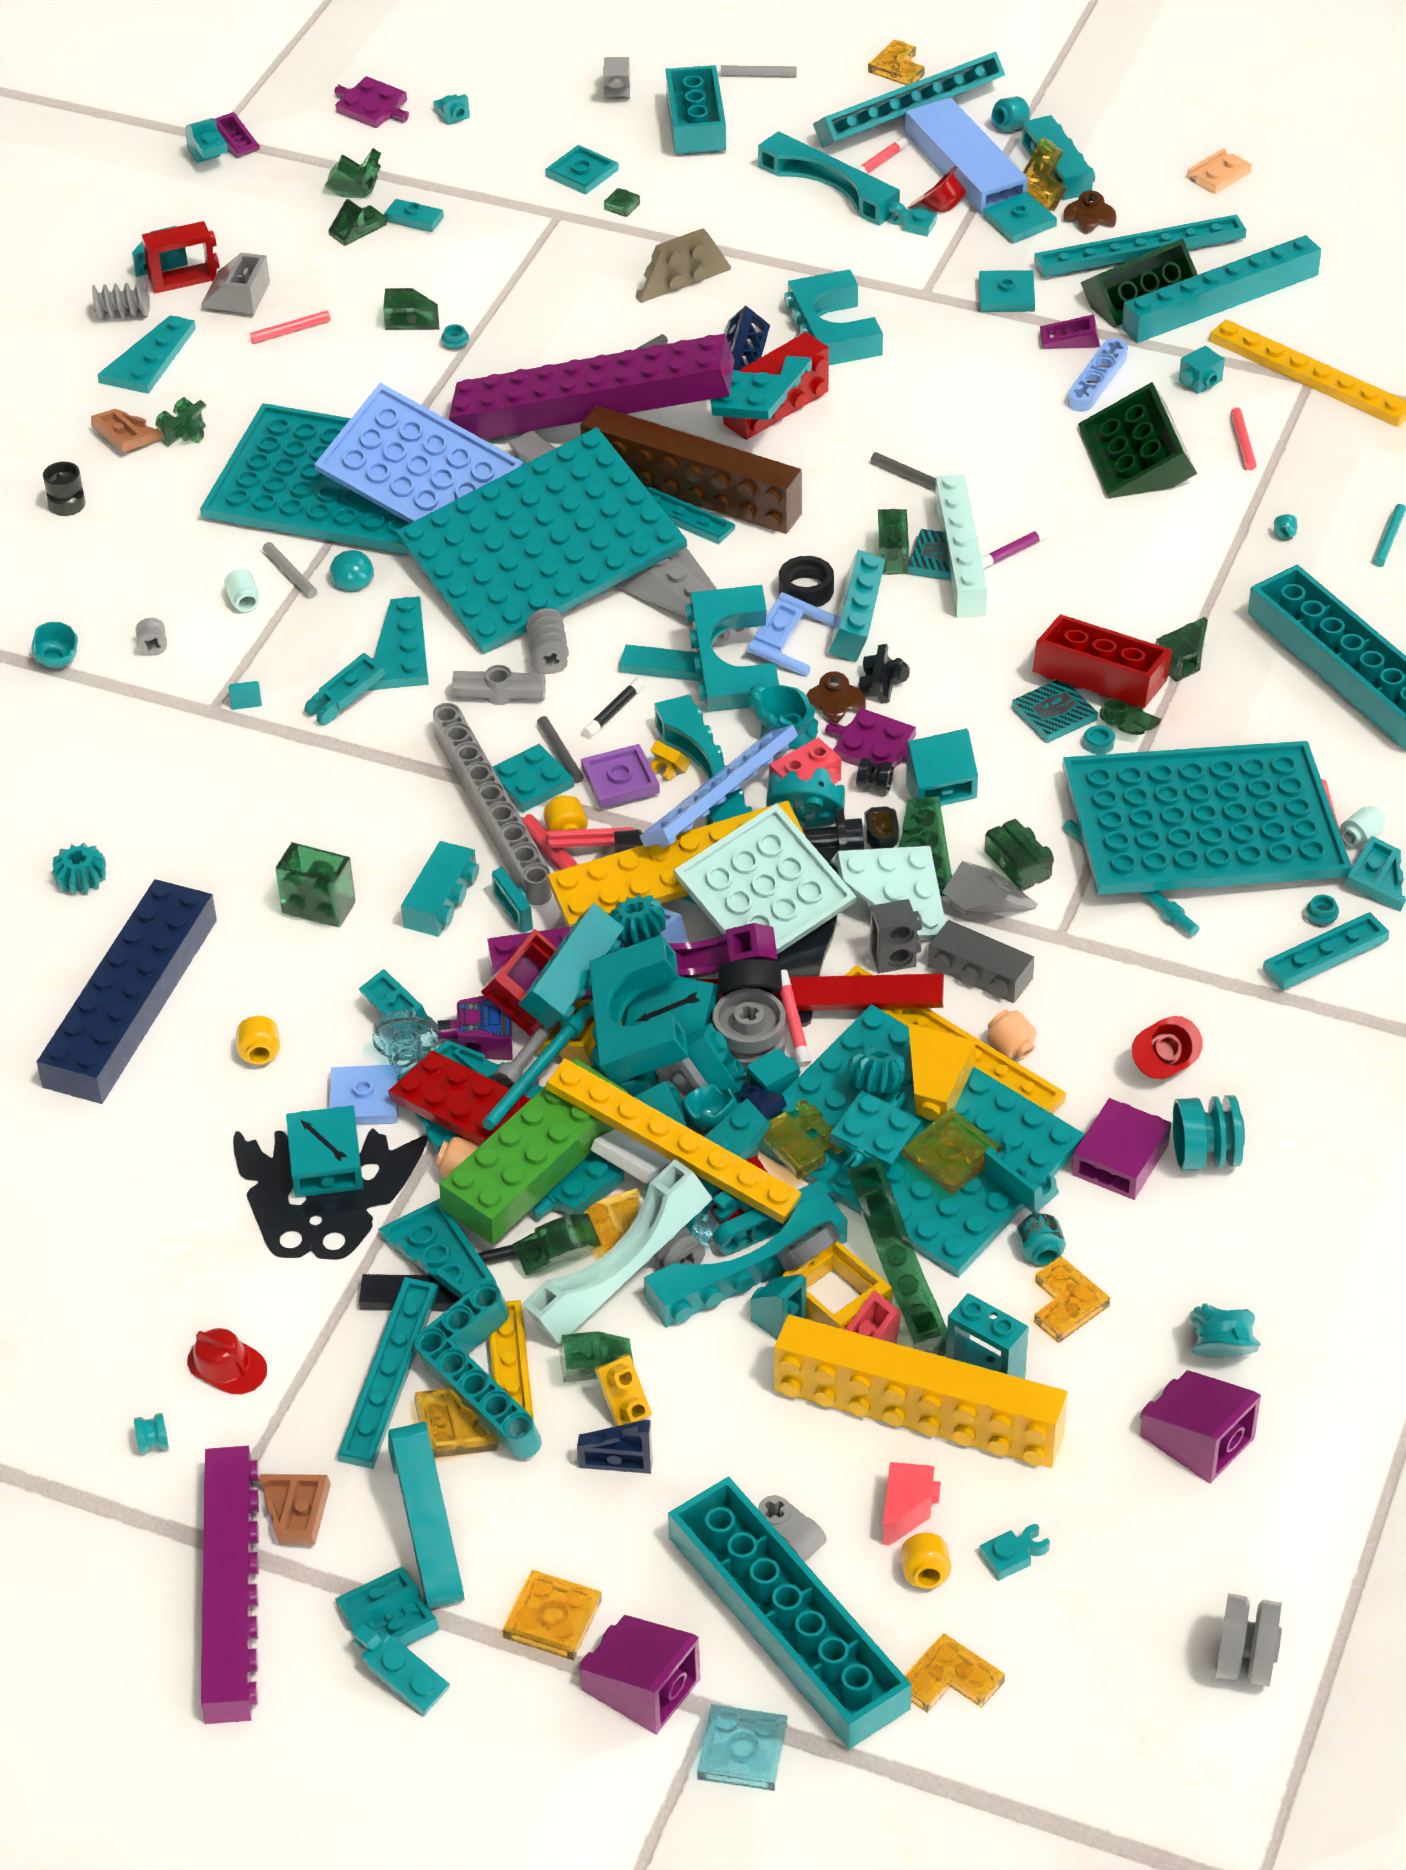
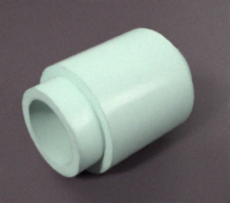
M236 569L228 573L224 579V585L232 605L241 612H249L255 609L259 603L260 594L252 573L246 569Z
M1376 806L1360 808L1341 824L1340 833L1343 841L1353 848H1363L1371 835L1376 837L1383 831L1386 823L1385 815Z

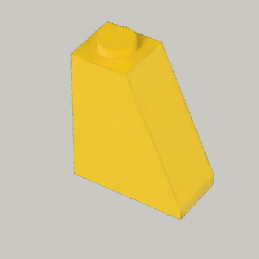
M911 1023L909 1027V1043L915 1114L923 1116L928 1120L948 1123L976 1062L975 1041Z

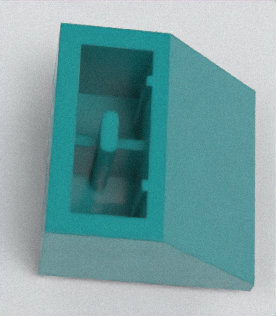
M967 728L907 741L906 787L918 811L977 798L978 772Z

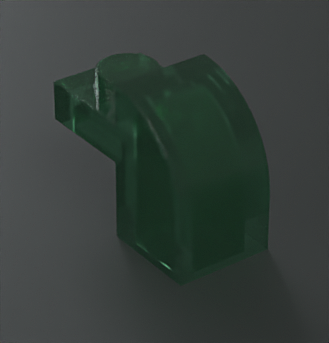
M372 148L361 164L342 154L330 170L324 186L345 198L361 199L368 196L374 189L378 178L377 173L381 168V165L378 164L381 152Z
M572 1214L552 1220L535 1228L534 1233L513 1243L526 1276L534 1275L559 1261L575 1260L601 1246L589 1214Z

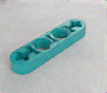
M820 1180L799 1189L802 1194L797 1205L824 1192L836 1204L839 1196L827 1180ZM753 1209L717 1227L712 1236L713 1242L724 1255L737 1253L777 1235L790 1219L794 1209L783 1224L761 1211Z

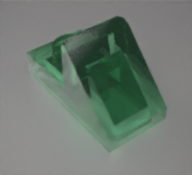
M346 199L328 232L331 237L343 246H347L386 226V216L371 205L361 208L351 200Z

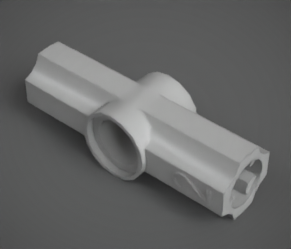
M500 664L493 665L486 671H453L452 694L454 697L487 698L493 705H505L513 698L545 699L546 675L544 673L511 672L509 667Z

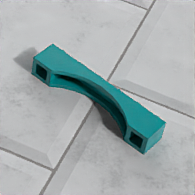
M777 131L758 145V167L778 177L806 178L829 185L842 192L851 200L860 217L878 226L886 222L892 213L897 214L896 212L889 211L892 202H900V189L780 131Z
M689 694L654 703L655 726L665 745L692 759L702 769L708 779H711L725 767L722 749L720 745L714 744L712 730L709 725L703 723L701 708L699 705H694ZM742 788L726 794L724 802L710 807V813L705 816V824H713L752 812L751 806L746 807Z
M824 1192L797 1205L781 1231L765 1245L749 1254L714 1264L691 1265L673 1263L645 1276V1300L665 1328L675 1323L684 1322L696 1313L707 1308L716 1307L722 1301L736 1294L745 1293L757 1284L780 1276L785 1270L776 1254L782 1248L823 1222L831 1220L841 1236L838 1242L841 1244L846 1243L848 1220L828 1194Z

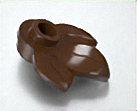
M1093 190L1081 193L1077 201L1069 203L1064 209L1063 216L1066 221L1077 220L1078 225L1085 234H1089L1100 222L1106 226L1115 227L1117 220L1115 209L1105 203L1101 193Z
M837 671L825 673L820 678L819 685L810 689L806 694L815 710L821 709L828 721L837 724L845 716L848 709L858 713L860 708L866 709V700L862 691L850 685L848 678ZM830 683H837L839 685L831 686Z

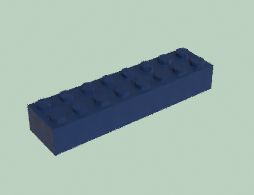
M157 879L153 880L36 1061L42 1088L99 1104L104 1103L217 922L213 894Z

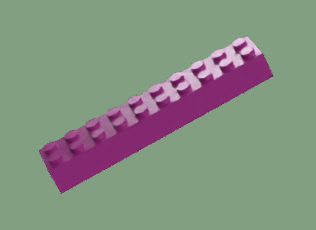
M724 333L707 335L691 340H679L669 344L652 345L636 350L629 349L614 354H601L581 360L573 359L559 364H546L531 369H519L509 373L491 374L487 377L464 379L456 382L449 419L454 424L481 439H489L583 422L596 405L624 414L726 397L730 396L735 360Z

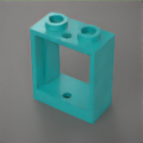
M967 1293L948 1315L946 1358L1025 1379L1029 1326ZM995 1315L997 1318L992 1319L989 1316ZM970 1335L1001 1351V1356L971 1340Z

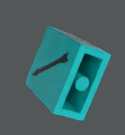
M679 976L677 980L649 989L636 996L624 1010L621 1023L623 1026H634L671 1013L684 1029L685 1035H688L709 1023H713V1011L718 1000L719 985Z
M354 1105L286 1114L295 1198L364 1189Z

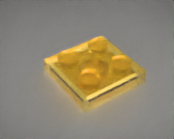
M951 1108L903 1148V1157L950 1194L954 1195L984 1169V1152L989 1147H992L998 1153L1001 1146Z
M532 1569L503 1628V1638L574 1661L602 1602V1591Z

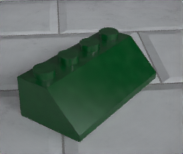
M1182 238L1080 283L1091 309L1110 325L1117 327L1123 321L1124 302L1198 275Z

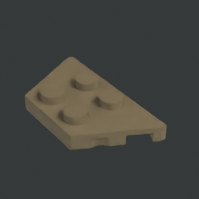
M704 228L655 246L651 262L644 273L647 280L643 289L637 290L636 298L641 303L729 271L731 266L709 233Z

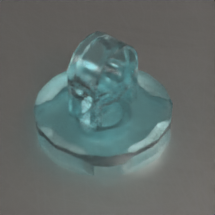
M398 1010L384 1014L380 1017V1023L373 1026V1046L380 1054L388 1057L393 1071L397 1075L404 1077L424 1056L438 1047V1024L427 1015L426 1020L415 1017V1011ZM398 1060L410 1061L404 1065L397 1064Z

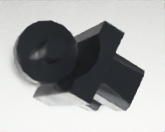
M887 643L878 645L876 655L864 656L862 664L866 676L860 677L858 683L864 697L877 695L881 704L890 702L893 685L905 682L910 675L909 665L901 658L890 659Z

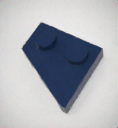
M642 1420L579 1434L577 1443L578 1468L651 1474L653 1465L651 1420Z

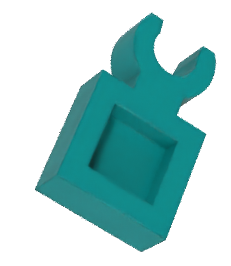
M1038 1524L1026 1527L1023 1535L1016 1537L1013 1531L1010 1530L979 1545L980 1556L998 1581L1031 1566L1030 1555L1042 1556L1049 1551L1050 1541L1048 1538L1040 1542L1032 1540L1039 1536L1040 1527Z

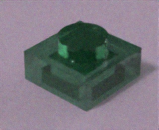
M617 188L604 200V210L624 217H628L640 205V195L621 188Z

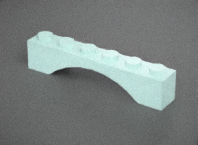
M965 474L936 476L935 506L938 522L942 524L947 543L956 618L986 616L987 585Z
M674 1159L649 1183L645 1200L636 1219L626 1234L610 1251L596 1262L578 1272L546 1280L521 1305L539 1328L560 1345L669 1240L674 1238L693 1217L699 1214L713 1198L695 1173Z

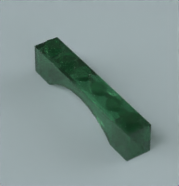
M880 1158L848 1169L847 1173L853 1194L887 1282L892 1287V1295L897 1308L902 1312L901 1318L913 1349L939 1356L946 1355L947 1327L911 1244Z

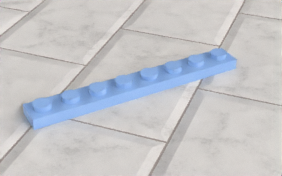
M794 725L766 733L640 835V839L644 847L658 844L659 848L668 846L677 840V834L691 829L694 820L708 815L710 807L724 802L726 794L740 789L742 781L757 775L758 768L770 764L774 761V755L789 749L788 744L798 736Z

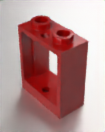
M205 221L141 234L148 279L154 294L214 280L216 269L220 268L217 253H213V247L217 246L214 231L208 230ZM203 243L205 263L162 272L159 253Z
M536 929L520 942L481 990V993L529 1036L543 1024L518 1005L526 991L507 974L523 954L542 970L557 949L546 936Z

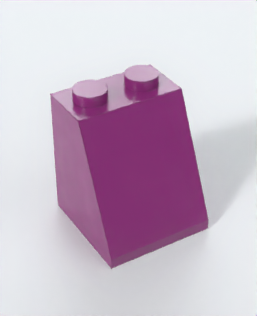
M1187 1370L1178 1380L1172 1379L1166 1385L1163 1394L1155 1402L1150 1401L1143 1408L1140 1414V1419H1142L1140 1436L1211 1484L1255 1439L1261 1395L1256 1391Z
M624 1614L616 1625L612 1624L606 1629L601 1643L593 1653L588 1652L579 1665L581 1690L657 1735L701 1680L699 1637L689 1632Z

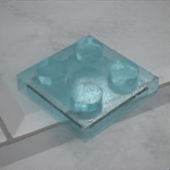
M711 1704L697 1769V1779L775 1791L788 1725V1715Z

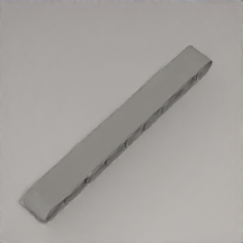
M453 703L437 705L433 710L435 738L517 887H521L524 890L529 904L538 906L549 902L552 897V890L547 879V874L551 873L465 717L459 707Z

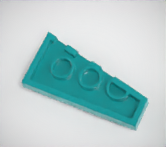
M746 1098L704 1137L746 1160L771 1124L751 1101ZM697 1176L710 1196L714 1198L720 1188ZM711 1201L684 1226L688 1228L690 1235L694 1232L693 1225L702 1214L706 1215L713 1206Z

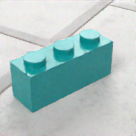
M439 841L401 904L403 928L439 937L444 927L450 925L455 908L458 904L463 903L468 886L471 882H475L478 877L479 864L476 863L474 849Z

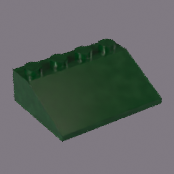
M1153 382L1078 423L1109 498L1173 488L1198 474L1168 406Z

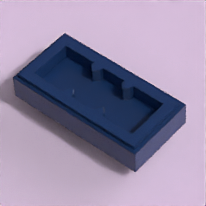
M744 1083L740 1091L734 1094L736 1101L739 1103L748 1098L766 1119L787 1106L783 1095L748 1083Z

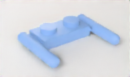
M781 592L766 616V626L759 627L747 651L800 675L807 676L811 670L810 666L783 654L782 651L800 623L803 614L832 627L835 625L837 616Z

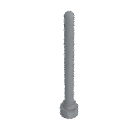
M557 1021L550 1029L544 1025L540 1026L512 1062L500 1065L493 1074L492 1080L511 1088L523 1075L522 1070L561 1021Z

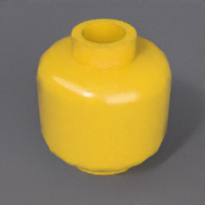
M559 795L554 797L545 806L543 817L548 831L587 829V816L581 802L577 798Z
M257 1015L241 1021L236 1030V1044L239 1056L244 1061L257 1065L265 1064L275 1059L279 1054L281 1046L277 1024L266 1016Z
M923 1532L911 1536L904 1542L900 1557L905 1579L911 1585L917 1588L931 1589L947 1580L950 1576L952 1565L947 1543L941 1536Z

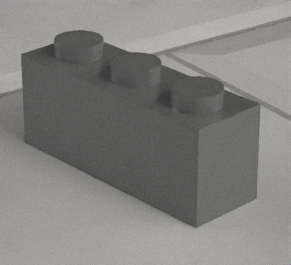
M948 920L929 943L928 966L940 973H945L968 985L991 993L995 997L1015 1003L1033 980L1035 956Z

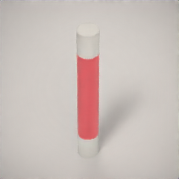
M905 137L899 138L856 169L868 174L908 146V140Z
M781 970L782 990L779 993L786 1011L789 1032L798 1065L806 1066L811 1063L788 971Z

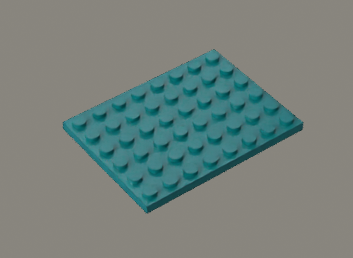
M262 403L200 508L201 517L410 555L396 534V530L410 523L351 490L329 488V477L315 470L314 464L351 419L347 417Z
M598 427L396 530L399 541L483 655L527 632V620L534 612L550 608L563 613L688 547L685 536Z
M1308 741L1063 757L1062 768L1097 895L1347 878L1352 870Z
M871 1004L781 1094L784 1096L787 1106L767 1119L771 1126L759 1141V1150L811 1184L820 1180H827L838 1193L839 1202L959 1278L1025 1208L1024 1205L985 1175L984 1152L989 1147H992L998 1153L1001 1149V1140L1006 1139L1011 1143V1152L1046 1179L1048 1174L1054 1177L1072 1158L1085 1133L974 1066L948 1123L928 1120L923 1116L915 1114L909 1027ZM862 1046L868 1048L871 1046L876 1048L884 1047L886 1050L895 1051L897 1055H901L904 1058L905 1077L899 1090H901L900 1095L902 1092L906 1093L907 1100L900 1109L922 1120L919 1131L889 1173L874 1165L861 1163L854 1175H848L849 1170L845 1173L842 1170V1165L846 1162L849 1155L842 1148L828 1142L831 1131L860 1091L868 1092L865 1089L856 1088V1085L848 1081L849 1058H851L853 1050L859 1049ZM870 1092L871 1095L886 1102L894 1094Z

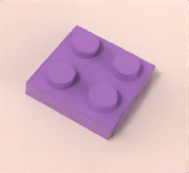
M640 744L581 759V769L600 808L660 793L659 782Z

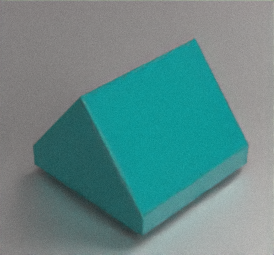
M250 681L230 684L228 686L232 710L262 706L259 682Z

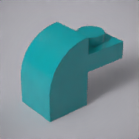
M214 118L186 125L187 149L196 163L219 157L221 154L228 152L227 143L217 130V123Z

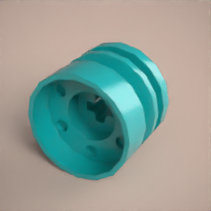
M1224 1095L1221 1104L1218 1096H1211L1207 1112L1204 1111L1202 1102L1198 1097L1175 1099L1172 1111V1128L1175 1155L1179 1169L1182 1171L1204 1169L1208 1153H1211L1217 1168H1223L1226 1159L1231 1167L1241 1166L1245 1145V1127L1237 1097L1235 1095Z

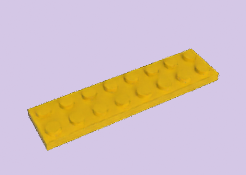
M789 801L778 803L781 809L804 834ZM771 806L677 834L675 842L659 848L658 844L648 847L641 845L547 874L548 884L567 927H572L579 916L593 903L611 916L610 912L616 909V903L625 902L626 897L635 898L640 894L644 898L652 895L654 900H659L660 904L688 896L689 894L673 876L674 869Z

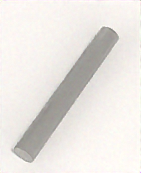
M721 65V76L797 77V66Z
M266 542L263 545V551L308 598H313L317 595V589L272 542Z

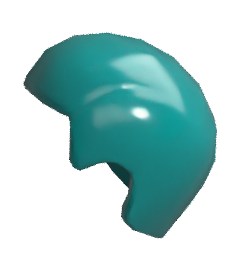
M343 551L334 557L330 565L329 578H331L334 587L347 592L360 591L368 586L374 577V568L371 560L360 551Z
M46 622L35 629L31 645L32 655L43 666L63 668L73 661L76 655L78 636L72 627L62 622Z
M715 1084L696 1088L688 1093L682 1101L689 1121L701 1130H712L737 1103L730 1088H727L726 1093H723Z

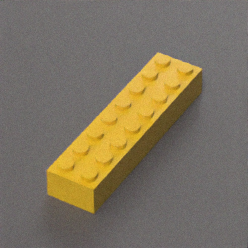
M788 1314L774 1346V1389L788 1397L806 1399L824 1407H834L851 1412L856 1416H866L884 1421L892 1426L913 1429L927 1436H938L955 1441L963 1446L984 1449L998 1456L1020 1459L1034 1466L1041 1465L1053 1468L1065 1434L1068 1391L790 1314Z

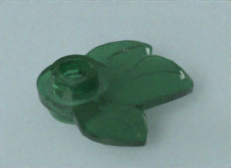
M1115 699L1106 701L1099 713L1100 718L1107 725L1117 727L1119 730L1132 735H1142L1146 730H1152L1161 723V718L1144 712V708L1130 706L1127 702Z

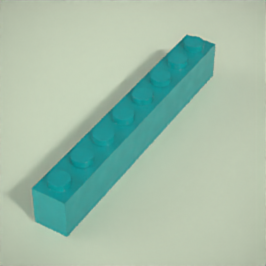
M997 51L830 114L812 124L823 148L905 116V111L950 97L953 98L989 84L1005 76V72Z
M1307 235L1126 301L1123 308L1122 330L1136 343H1140L1318 276L1322 249Z

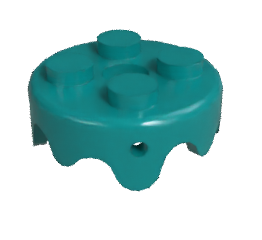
M825 768L816 769L812 778L806 781L801 780L795 771L788 772L781 780H779L777 774L772 773L768 781L766 807L789 801L801 828L830 826L835 823L834 808L843 807L845 810V788L843 784L835 786L831 781L829 772Z

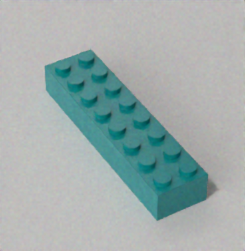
M1298 564L1251 586L1248 615L1406 750V655Z
M729 1476L668 1512L669 1539L848 1749H851L911 1710L912 1684Z

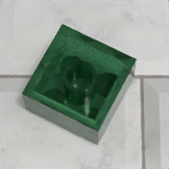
M295 842L290 843L275 867L282 913L340 928L356 903L350 857Z

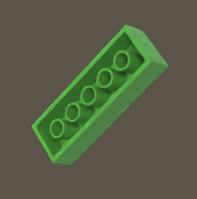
M575 1058L572 1061L574 1064L582 1067L583 1069L589 1071L590 1073L596 1075L597 1077L603 1079L604 1081L612 1084L613 1086L619 1088L620 1090L628 1094V1091L624 1090L623 1088H621L620 1086H618L617 1084H615L599 1072L595 1071L579 1059ZM545 1086L439 1183L441 1209L491 1244H494L592 1152L591 1147L594 1139L615 1128L549 1092Z

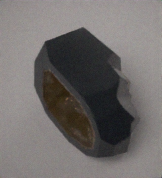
M887 806L872 807L864 812V832L867 844L872 849L894 848L899 842V825L895 809Z

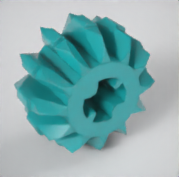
M83 842L80 846H74L71 843L69 849L60 848L59 855L53 857V879L63 892L71 890L76 895L79 891H84L88 894L90 888L99 889L100 882L106 880L105 857L99 852L96 845L88 847Z
M640 894L635 898L626 897L625 902L616 903V909L610 912L611 917L624 927L617 939L622 941L625 946L659 936L666 929L663 906L659 900H654L652 895L644 898Z
M859 1047V1049L852 1051L851 1058H849L848 1081L856 1085L858 1089L867 1090L868 1093H894V1091L901 1088V1084L904 1082V1058L901 1055H897L895 1051L886 1050L884 1047Z

